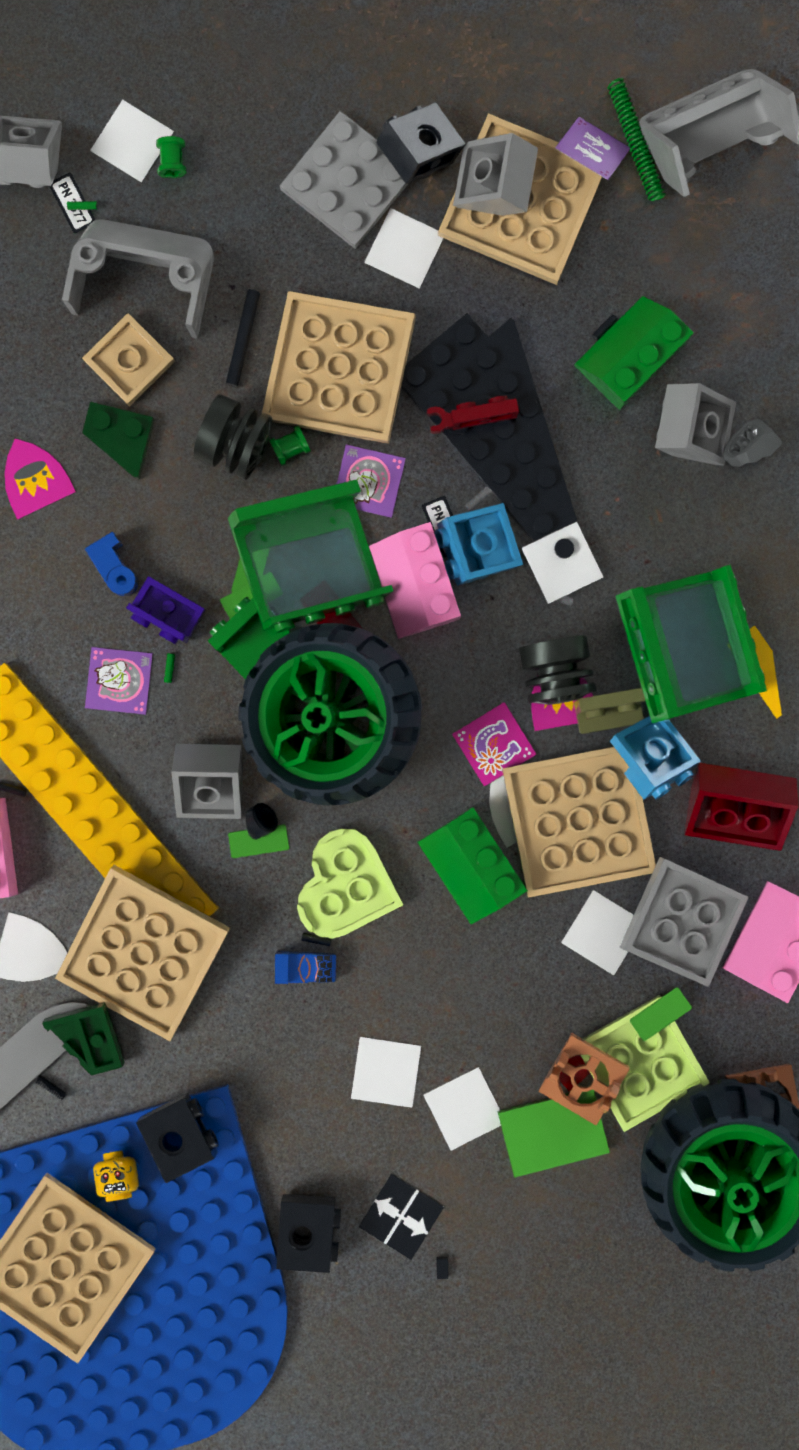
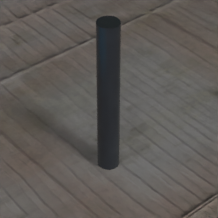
M253 289L247 290L226 379V385L238 387L259 301L260 292Z

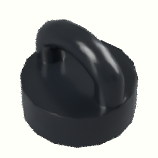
M257 803L246 812V829L252 839L257 840L261 837H266L277 829L278 819L276 813L267 804Z

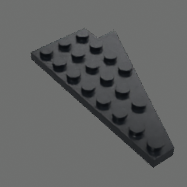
M466 313L406 364L401 388L426 417L427 409L435 406L451 413V410H457L456 406L461 403L475 402L476 406L488 404L489 399L497 396H508V400L517 398L519 409L517 418L457 430L447 429L441 432V434L500 503H504L508 513L532 541L535 542L577 522V518L515 321L510 318L488 337L472 317ZM437 415L427 417L435 426L439 425L442 421ZM560 539L554 546L555 554L562 559L569 558L574 552L573 543L569 539Z

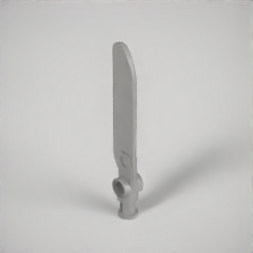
M71 1001L47 1008L33 1017L0 1047V1109L66 1051L62 1047L64 1043L51 1030L47 1031L43 1027L42 1022L44 1019L89 1007L88 1003Z

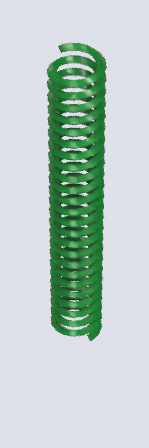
M617 78L608 85L607 89L611 95V100H613L612 103L615 105L614 109H616L618 119H620L619 123L622 124L621 128H623V133H625V138H627L626 142L629 143L628 147L630 152H632V157H634L633 161L636 162L635 166L638 167V175L641 176L640 180L643 181L642 185L645 186L644 190L648 196L647 199L650 201L659 200L666 196V193H662L664 191V188H661L663 184L659 183L661 179L658 178L657 169H653L656 165L652 164L654 160L651 159L652 155L649 154L648 145H645L646 140H643L644 135H642L639 121H636L638 119V116H635L637 112L634 111L635 107L632 106L631 97H628L630 93L627 92L628 88L625 87L624 78ZM619 81L621 82V83H619V84L613 86L612 88H610V87H611L613 84H615L616 82H619Z

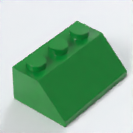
M642 296L574 366L611 403L621 410L688 343L694 332L672 310Z
M470 807L417 842L470 924L494 913L528 891L473 807Z

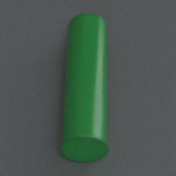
M97 201L67 202V209L97 210Z
M167 653L164 683H172L175 654Z

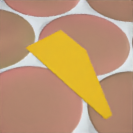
M753 626L749 630L751 637L755 641L756 654L760 668L765 676L767 691L759 694L777 719L782 716L773 651L756 626Z

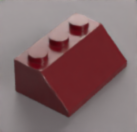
M699 763L691 786L685 836L781 851L799 807L797 778Z

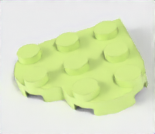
M341 828L330 831L318 841L313 850L312 858L315 876L304 885L299 894L297 905L300 921L308 931L320 937L333 939L346 935L403 906V902L374 845L365 835L356 829Z

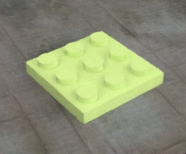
M660 995L582 1038L630 1066L627 1075L620 1085L619 1093L616 1099L613 1098L610 1107L624 1132L659 1113L672 1099L677 1101L685 1096L687 1089L698 1084L706 1086L710 1083L675 1021L646 1041L641 1039L630 1023L632 1017L661 998ZM580 1055L585 1064L591 1057L590 1055ZM600 1061L595 1069L597 1080L609 1086L608 1071Z

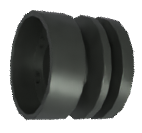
M219 394L211 403L200 426L193 457L215 467L225 455L227 456L225 471L232 474L238 466L237 476L247 480L262 460L268 446L272 416L263 413L257 420V410L250 408L244 417L239 419L240 402Z
M582 635L549 640L518 649L522 670L538 671V677L526 681L525 688L541 687V692L527 695L528 704L553 705L578 700L589 693L597 691L595 683L580 685V678L594 674L591 669H577L576 664L590 657L587 636Z

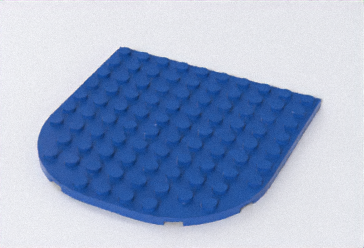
M228 1084L190 1095L192 1100L196 1098L199 1101L204 1112V1117L201 1119L207 1130L211 1128L214 1131L219 1142V1147L216 1148L218 1153L215 1159L168 1183H165L136 1124L142 1115L168 1102L0 1151V1240L46 1173H49L156 1248L79 1363L70 1359L0 1310V1431L25 1450H171L208 1438L232 1424L254 1404L271 1380L278 1365L285 1341L288 1316L287 1290L282 1270L276 1269L277 1251ZM168 1132L166 1134V1139L172 1146L182 1144V1137L178 1133ZM123 1151L124 1157H133L136 1161L139 1187L136 1191L132 1192V1198L106 1202L105 1197H100L96 1193L93 1167L97 1162L104 1161L103 1154Z

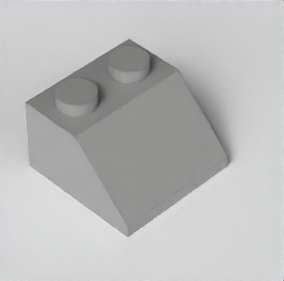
M0 115L1 185L21 183L29 184L34 188L52 185L58 172L62 131L61 121Z
M514 133L465 142L453 206L501 216L527 212L538 148Z
M700 383L667 384L655 448L678 458L714 465H725L724 451L730 439L736 402Z
M176 744L171 770L176 818L242 819V746Z

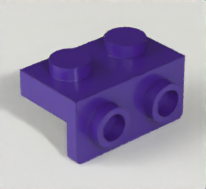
M149 576L133 603H128L126 609L133 612L130 619L148 628L150 623L161 629L159 635L175 645L178 640L187 644L206 611L203 607Z

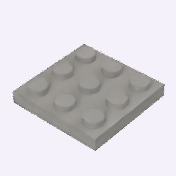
M339 111L280 184V190L356 249L409 183L406 184L377 145V139Z
M659 857L620 948L709 987L749 897Z

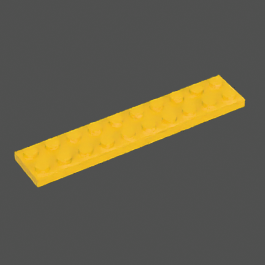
M3 663L0 666V758L104 878H106L110 868L116 865L208 916L216 912L219 906L7 663Z

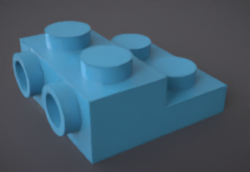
M504 503L446 517L437 523L438 529L435 531V537L438 546L445 549L448 558L445 562V568L448 577L455 580L456 586L484 579L490 575L515 569L523 565Z
M650 716L615 734L610 740L611 744L629 766L624 774L643 799L651 795L655 800L661 798L671 790L670 784L674 782L678 786H682L694 776L692 770L701 762L669 719L652 723Z

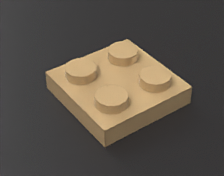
M129 313L82 357L83 361L129 407L175 362L174 358Z

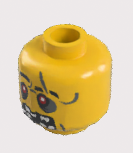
M123 1151L103 1154L104 1161L97 1162L93 1167L97 1195L105 1197L106 1202L132 1198V1192L136 1191L139 1187L135 1159L133 1157H124Z

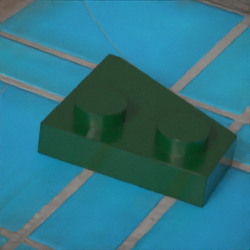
M90 402L82 433L131 476L140 480L155 419L151 416Z
M105 1002L48 1017L42 1022L43 1027L47 1031L51 1030L64 1043L62 1047L70 1055L78 1058L80 1065L91 1076L123 1067L125 1061Z

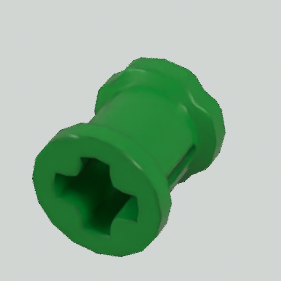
M176 136L158 138L156 140V147L160 150V166L157 169V174L163 178H180L185 176L187 171L186 167L183 166L182 156L185 140Z
M299 426L294 427V431L277 440L275 438L269 439L281 466L286 465V460L305 452L308 454L311 452Z

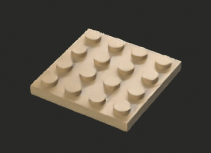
M488 113L478 139L514 133L538 148L527 212L501 216L457 208L453 206L454 193L439 228L438 236L557 285L602 176L555 149L559 142Z
M288 291L262 414L271 415L272 422L299 426L301 428L389 444L416 319L415 313Z
M614 747L502 768L524 883L528 890L526 892L528 898L653 873L656 863L643 798L624 774L629 766Z
M113 865L55 979L99 1003L105 1002L106 1007L171 1041L231 928L122 868Z
M46 1173L0 1240V1310L70 1359L79 1363L156 1248L49 1173Z

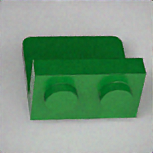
M248 597L244 598L233 609L236 614L228 622L223 619L209 632L212 637L208 640L212 647L245 680L250 670L253 669L260 659V655L270 645L290 633L289 630L276 633L275 628L264 631L254 599L250 600Z

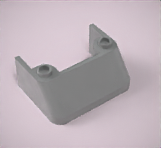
M755 69L737 72L643 116L639 121L642 135H644L646 144L664 181L683 197L690 195L687 182L695 174L694 163L746 139H750L760 145H770L775 143L778 137L784 135L797 145L799 144V115L794 92Z
M98 219L90 223L74 245L69 262L62 301L71 314H79L87 273H94L101 269L105 263L106 256L169 268V279L172 285L179 291L191 293L185 325L191 337L198 339L214 262V253L210 244L202 238L105 219Z

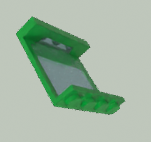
M357 479L236 508L228 517L264 631L275 628L276 633L284 632L294 628V623L305 620L307 625L324 620L325 614L335 612L336 616L346 615L355 611L354 606L365 604L366 608H372L385 603L384 598L393 592L392 585L381 586L353 500L361 492Z
M731 564L711 572L646 588H643V586L633 588L615 596L652 723L767 691L765 676L760 668L755 641L751 637L746 619V610L740 599L737 579L733 574Z

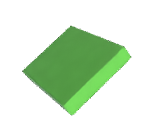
M594 1090L582 1092L577 1102L592 1103L596 1101ZM550 1098L497 1111L514 1178L610 1153L601 1119L596 1126Z

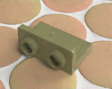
M642 688L576 700L574 707L579 733L586 734L632 726L643 720L641 703L645 701Z

